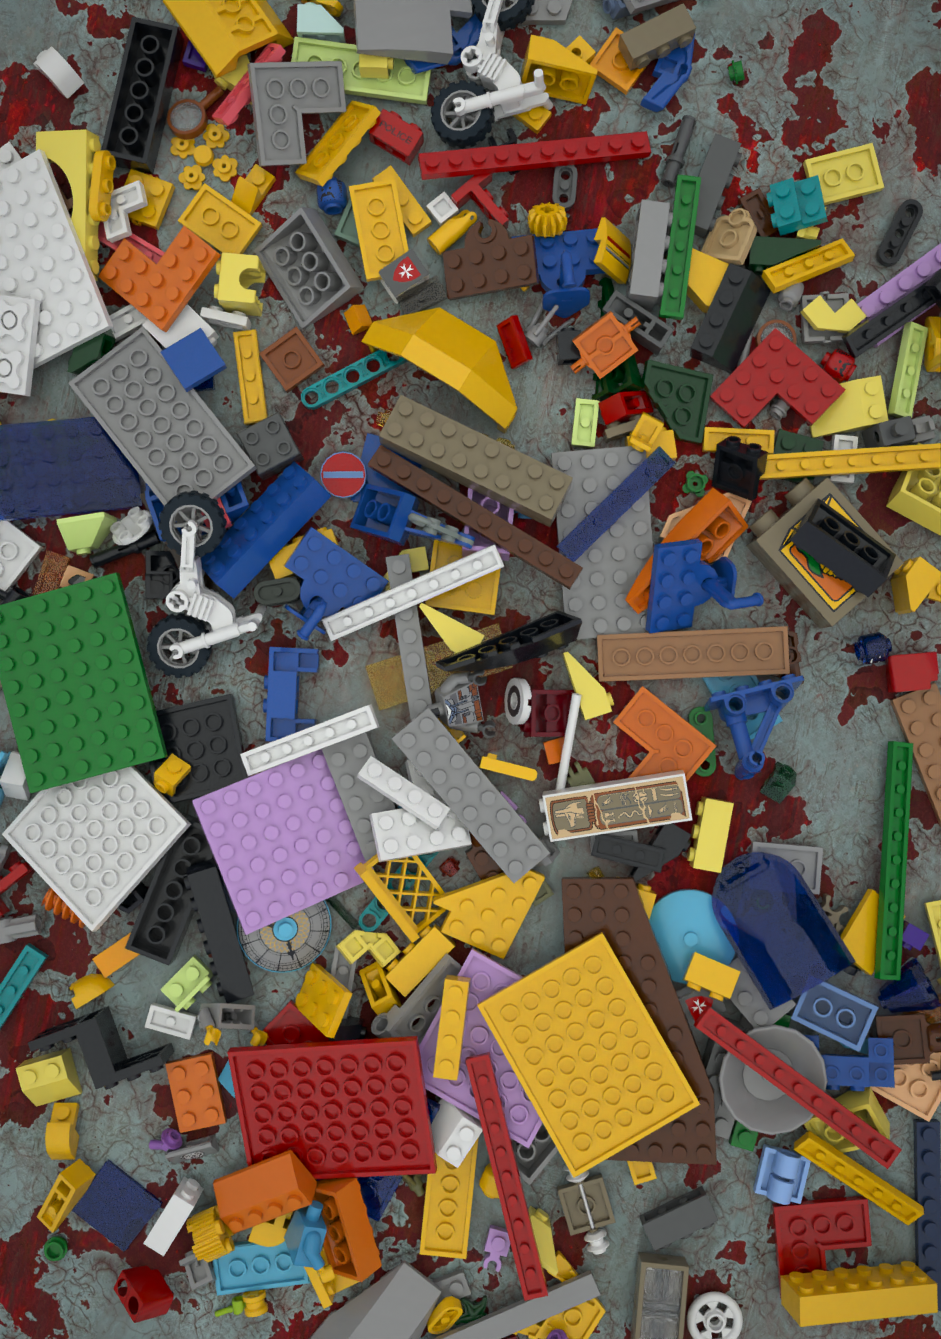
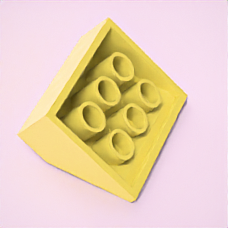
M941 469L902 471L892 489L886 507L940 536Z

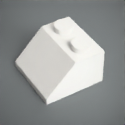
M442 1098L430 1114L435 1153L458 1168L483 1131L480 1120Z

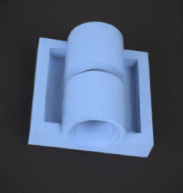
M764 1144L753 1191L757 1194L765 1195L770 1200L779 1204L789 1205L790 1202L801 1204L811 1161L796 1151Z

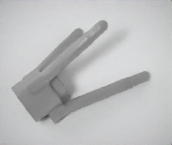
M541 301L531 323L525 329L527 332L525 338L537 348L541 344L545 347L557 335V332L567 328L575 319L570 318L547 336L548 330L545 326L559 306L555 305L541 324H536L543 310Z

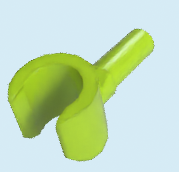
M242 1295L232 1298V1305L215 1311V1316L219 1317L232 1312L235 1315L241 1314L246 1307Z

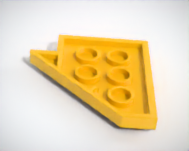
M531 869L513 883L503 872L434 897L432 900L433 904L449 910L440 931L504 959L545 879L544 874Z

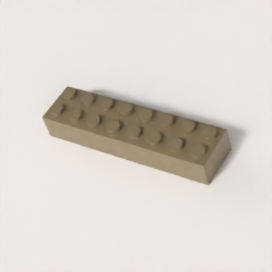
M400 395L379 434L380 444L385 448L548 527H551L572 485L573 477L403 395Z

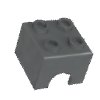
M279 412L237 433L249 459L257 468L258 476L263 481L282 472L294 461L299 463L305 460Z

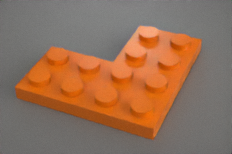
M183 226L157 264L124 238L98 277L162 331L167 332L216 264L221 254L186 226Z
M644 686L640 688L613 721L614 724L649 751L628 778L683 770L687 782L717 746Z

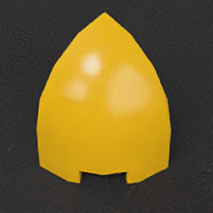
M89 974L78 979L69 987L75 993V997L71 998L75 1008L78 1009L115 984L102 974Z

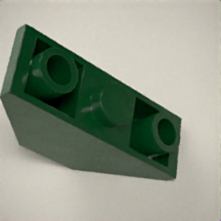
M110 329L75 347L68 361L69 367L67 372L79 375L111 351L116 340L112 330Z

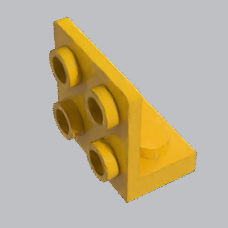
M322 1246V1250H321L320 1255L322 1256L323 1260L325 1261V1265L323 1266V1267H325V1266L329 1265V1263H328L327 1256H326V1253H325V1250H324V1246ZM304 1267L324 1309L333 1304L336 1293L359 1282L334 1274L335 1279L323 1283L318 1276L317 1270H314L313 1267Z

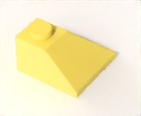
M530 1206L528 1211L542 1267L556 1276L558 1268L549 1216L542 1209L538 1208L536 1210Z

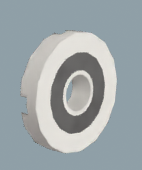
M512 678L505 691V713L508 721L513 725L524 724L531 712V706H528V699L532 697L530 686L522 678Z

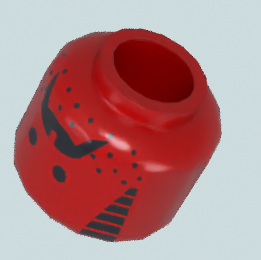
M839 348L835 349L832 354L827 352L820 365L824 366L823 370L839 384L843 381L848 382L857 367L855 365V358Z

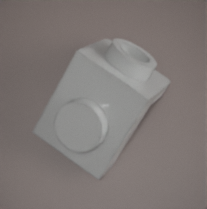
M193 1250L185 1254L186 1258L179 1261L180 1266H185L191 1290H197L216 1280L212 1263L206 1262L204 1259L198 1261Z

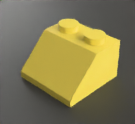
M70 1048L25 1060L16 1067L21 1090L36 1107L82 1093Z

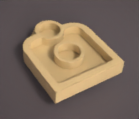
M737 208L729 216L725 215L717 218L712 232L709 231L701 252L725 263L743 266L757 233V226L751 219L750 213L745 209Z

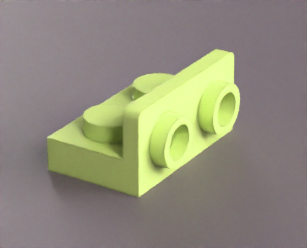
M194 955L160 990L176 1005L174 1009L176 1012L182 1007L187 1010L196 1001L193 996L198 991L203 994L211 986L212 982L210 979L213 977V973Z

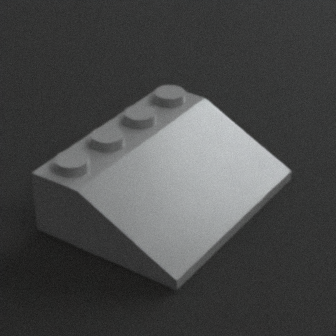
M301 207L254 250L302 329L307 328L347 303L364 288L316 209Z

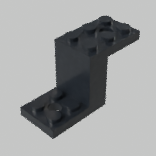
M109 1006L45 1029L28 1042L31 1052L40 1049V1052H44L53 1048L55 1043L62 1041L65 1044L77 1038L95 1089L104 1087L105 1090L119 1084L118 1081L127 1078V1081L135 1080L141 1076L142 1072L149 1070L150 1073L161 1070L174 1053L172 1043L127 1058Z

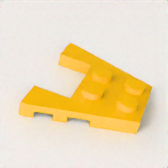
M557 1250L555 1255L558 1273L554 1277L564 1282L579 1275L564 1255ZM595 1297L513 1334H524L530 1339H546L551 1331L561 1329L569 1339H588L606 1312L605 1307Z

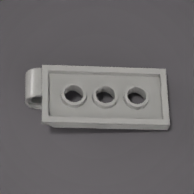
M446 953L400 1008L395 1004L388 1013H381L375 1017L371 1024L372 1033L378 1038L418 1036V1043L420 1045L442 1005L446 976H457L462 966ZM435 999L434 1004L428 1007L429 1002ZM420 1018L419 1022L412 1026L414 1020Z

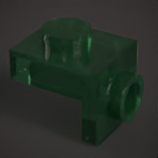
M777 761L773 772L761 786L760 792L780 804L796 785L797 773L789 765L781 764Z

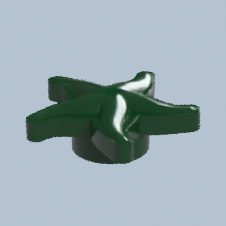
M484 1295L479 1302L470 1301L465 1297L461 1298L460 1301L464 1305L465 1311L454 1324H467L488 1315L485 1312L487 1296Z

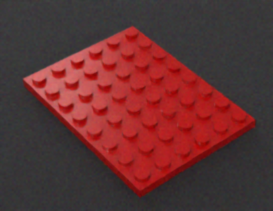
M418 1036L232 1047L228 1050L227 1054L248 1166L292 1150L315 1179L436 1174L437 1163Z

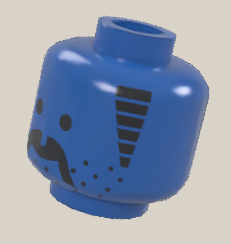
M332 177L323 187L317 185V204L319 208L328 215L340 214L348 204L345 183L336 177Z

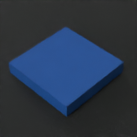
M201 328L161 351L163 358L186 392L227 368Z

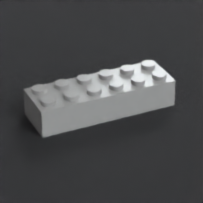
M368 731L322 748L366 862L377 854L369 815L398 809L395 802L357 778L358 773L370 756L379 761Z

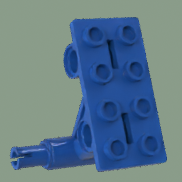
M789 674L781 677V681L772 682V679L759 682L756 687L749 688V685L735 688V692L726 694V691H719L711 694L712 697L708 699L704 709L705 712L717 709L721 720L726 722L727 727H730L739 758L734 772L737 779L749 780L756 773L761 772L765 761L763 749L779 712L790 702L794 696V690L804 681L803 675L796 677L795 674ZM729 706H733L736 711L732 710ZM765 712L751 743L746 726L748 722L746 716Z

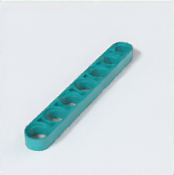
M379 349L305 388L301 393V401L308 409H318L408 362V360L400 357L397 361H391L387 357L388 352ZM372 360L378 361L380 363L379 370L370 372L367 369L368 362ZM350 371L359 373L360 376L357 382L350 383L346 379ZM332 381L339 385L338 391L333 394L326 391L327 384ZM315 392L318 395V401L315 404H308L305 398L308 393Z
M438 852L417 856L427 867ZM402 864L394 873L401 874ZM406 868V874L416 875L417 872H411ZM389 878L388 889L396 890L392 885V881L395 878ZM404 879L406 886L403 890H408L415 882V879ZM376 896L359 917V926L364 931H374L389 914L385 908H381L378 905ZM366 914L374 915L376 918L375 925L371 927L366 926L363 923V917Z

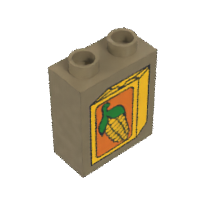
M828 477L814 486L807 478H804L784 496L791 504L785 512L778 517L772 509H769L750 525L749 528L756 537L746 546L821 629L834 626L866 596L863 593L857 592L852 585L835 576L830 569L823 564L817 563L811 555L804 550L798 549L790 541L796 527L815 501L819 498L893 553L894 551ZM897 555L888 577L904 564Z

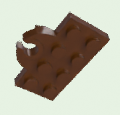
M488 219L492 232L489 237L482 238L483 223L481 221L475 223L465 237L464 248L442 252L448 299L451 301L539 284L534 236L531 234L511 238L505 226L495 220Z

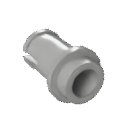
M779 398L775 404L770 406L771 410L769 413L775 419L781 420L787 416L786 412L790 407Z

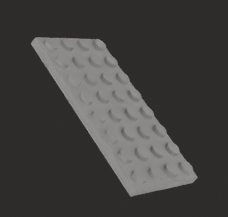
M142 326L68 384L164 506L175 495H179L184 491H198L201 494L204 492L210 495L209 497L212 500H217L257 468L194 389L188 392L185 391L161 354L162 349ZM192 507L182 509L191 518ZM179 513L177 514V523L187 522Z
M632 446L551 453L552 468L573 477L571 488L556 515L559 553L583 567L582 572L570 590L561 585L563 612L581 618L582 621L577 639L597 638V635L649 633L646 630L648 608L637 614L625 601L636 578L653 554L646 450L640 452Z

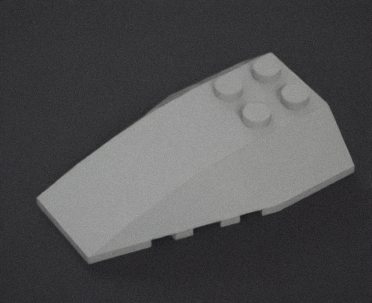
M404 1260L380 1277L378 1282L366 1287L357 1297H352L345 1302L343 1307L331 1312L309 1339H420L442 1289Z

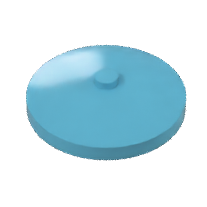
M680 889L664 895L654 904L649 921L669 969L671 980L687 984L682 979L694 952L729 966L737 948V928L727 907L715 896L697 889Z

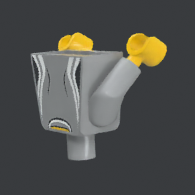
M204 1003L200 1006L197 1019L199 1027L207 1032L203 1041L205 1045L209 1046L210 1041L214 1042L216 1046L218 1045L222 1034L219 1029H244L249 1034H254L250 1041L253 1046H264L268 1035L264 1031L258 1030L259 1025L255 1021V1005Z

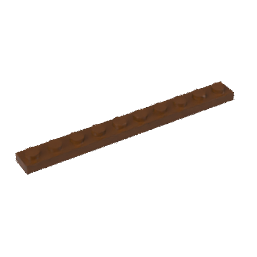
M380 445L368 462L369 468L567 589H571L582 572L583 567L384 446Z

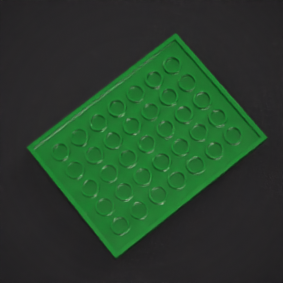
M112 573L0 605V681L30 793L168 757L120 573Z

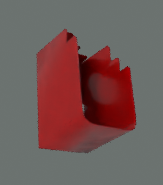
M935 651L885 657L888 692L928 690L931 688L930 682L938 680L939 669L937 652Z
M146 1265L122 1270L113 1288L134 1323L166 1315L174 1297L159 1270H151ZM125 1280L126 1283H127V1286H126V1287H120L121 1284H122V1282Z

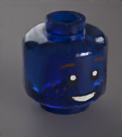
M881 632L861 635L857 642L854 643L856 658L864 664L886 661L889 652L892 651L890 639L885 638Z

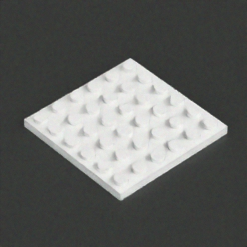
M135 766L40 791L2 835L92 932H96L188 829L191 823Z

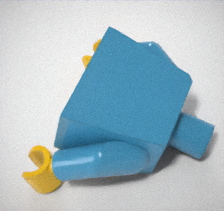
M313 1200L308 1208L303 1207L295 1210L284 1239L293 1265L313 1267L314 1270H317L322 1282L326 1283L335 1279L330 1264L323 1267L325 1261L320 1253L327 1227L321 1215L323 1204Z

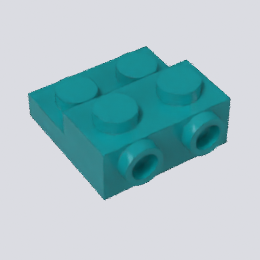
M818 175L797 182L790 178L770 185L771 192L766 193L769 207L774 206L775 213L770 214L773 228L778 227L780 236L828 222Z

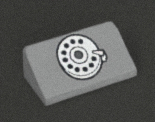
M216 1135L184 1142L177 1150L169 1149L165 1157L172 1163H180L219 1152Z

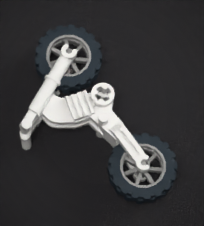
M471 0L475 14L482 22V28L478 44L466 47L461 53V62L470 83L466 82V80H460L456 84L455 82L450 83L449 87L446 89L444 87L439 91L440 95L434 98V106H431L432 124L436 133L445 144L447 142L450 147L455 148L459 146L460 149H465L469 145L473 147L477 145L476 142H482L486 138L485 135L491 132V124L494 123V120L496 122L498 119L527 112L532 108L540 106L548 110L552 109L553 103L549 99V94L544 92L546 85L544 83L543 70L536 69L534 71V81L522 84L519 73L507 62V59L501 57V44L506 28L514 29L518 23L522 24L526 20L525 17L531 14V6L534 5L535 0H489L488 5L487 0ZM474 55L477 57L468 62V59H472ZM483 87L488 88L489 90H492L493 92H491V93H490V91L486 92ZM455 106V111H450L451 108ZM447 118H455L451 122V124L448 125ZM459 123L462 125V128H455Z
M184 491L179 495H175L163 507L159 516V530L162 531L161 537L163 541L166 540L167 546L171 550H176V553L181 555L180 582L167 595L166 605L173 612L187 610L189 617L179 613L178 615L170 614L166 618H162L154 626L147 638V652L150 653V661L156 664V669L159 671L161 669L167 676L175 675V678H181L182 676L190 677L193 673L197 674L206 665L214 644L238 637L240 634L249 631H255L266 611V606L259 604L254 613L236 617L235 609L229 601L222 597L219 592L205 587L203 578L205 571L202 569L201 557L211 553L220 544L226 532L225 526L227 521L224 518L223 508L218 506V501L212 500L209 497L210 495L204 492L201 494L198 491ZM192 507L191 518L182 509ZM197 509L201 510L205 515L203 516L198 513ZM179 513L187 522L176 523L177 514ZM207 518L210 521V528L203 526L204 520ZM177 527H184L182 529V535L179 533ZM202 531L209 533L204 539H202ZM197 617L198 619L204 620L205 622L207 621L210 624L207 625L206 628H204L205 624L202 621L198 622L195 619ZM179 631V635L175 638L170 632ZM165 635L173 644H163ZM165 649L172 651V655L170 656ZM187 653L195 654L194 657L189 660L186 656Z

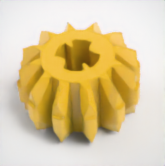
M550 202L533 206L529 210L528 215L530 233L535 234L536 237L543 236L545 239L547 237L554 238L555 235H562L567 225L565 207L559 206L558 203L551 204Z

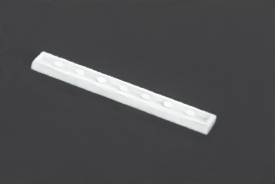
M493 544L327 616L321 621L330 640L333 641L504 567V563L496 545Z

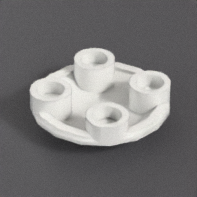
M138 506L131 508L126 517L121 521L113 523L110 527L114 543L127 545L141 538L152 524L151 513L147 510H141Z

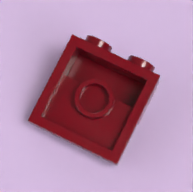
M531 690L532 697L528 699V706H531L529 718L524 724H519L520 730L524 732V736L565 737L574 690Z

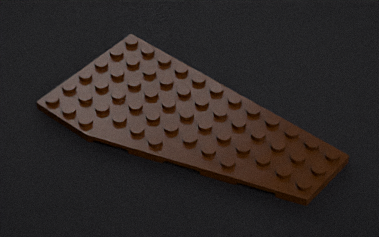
M563 877L562 901L565 953L597 934L603 933L700 1103L699 1106L606 1160L717 1165L714 1089L700 1057L698 1046L674 988L669 969L651 927L634 877Z

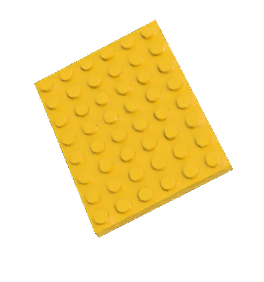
M602 932L477 1004L573 1178L700 1105Z

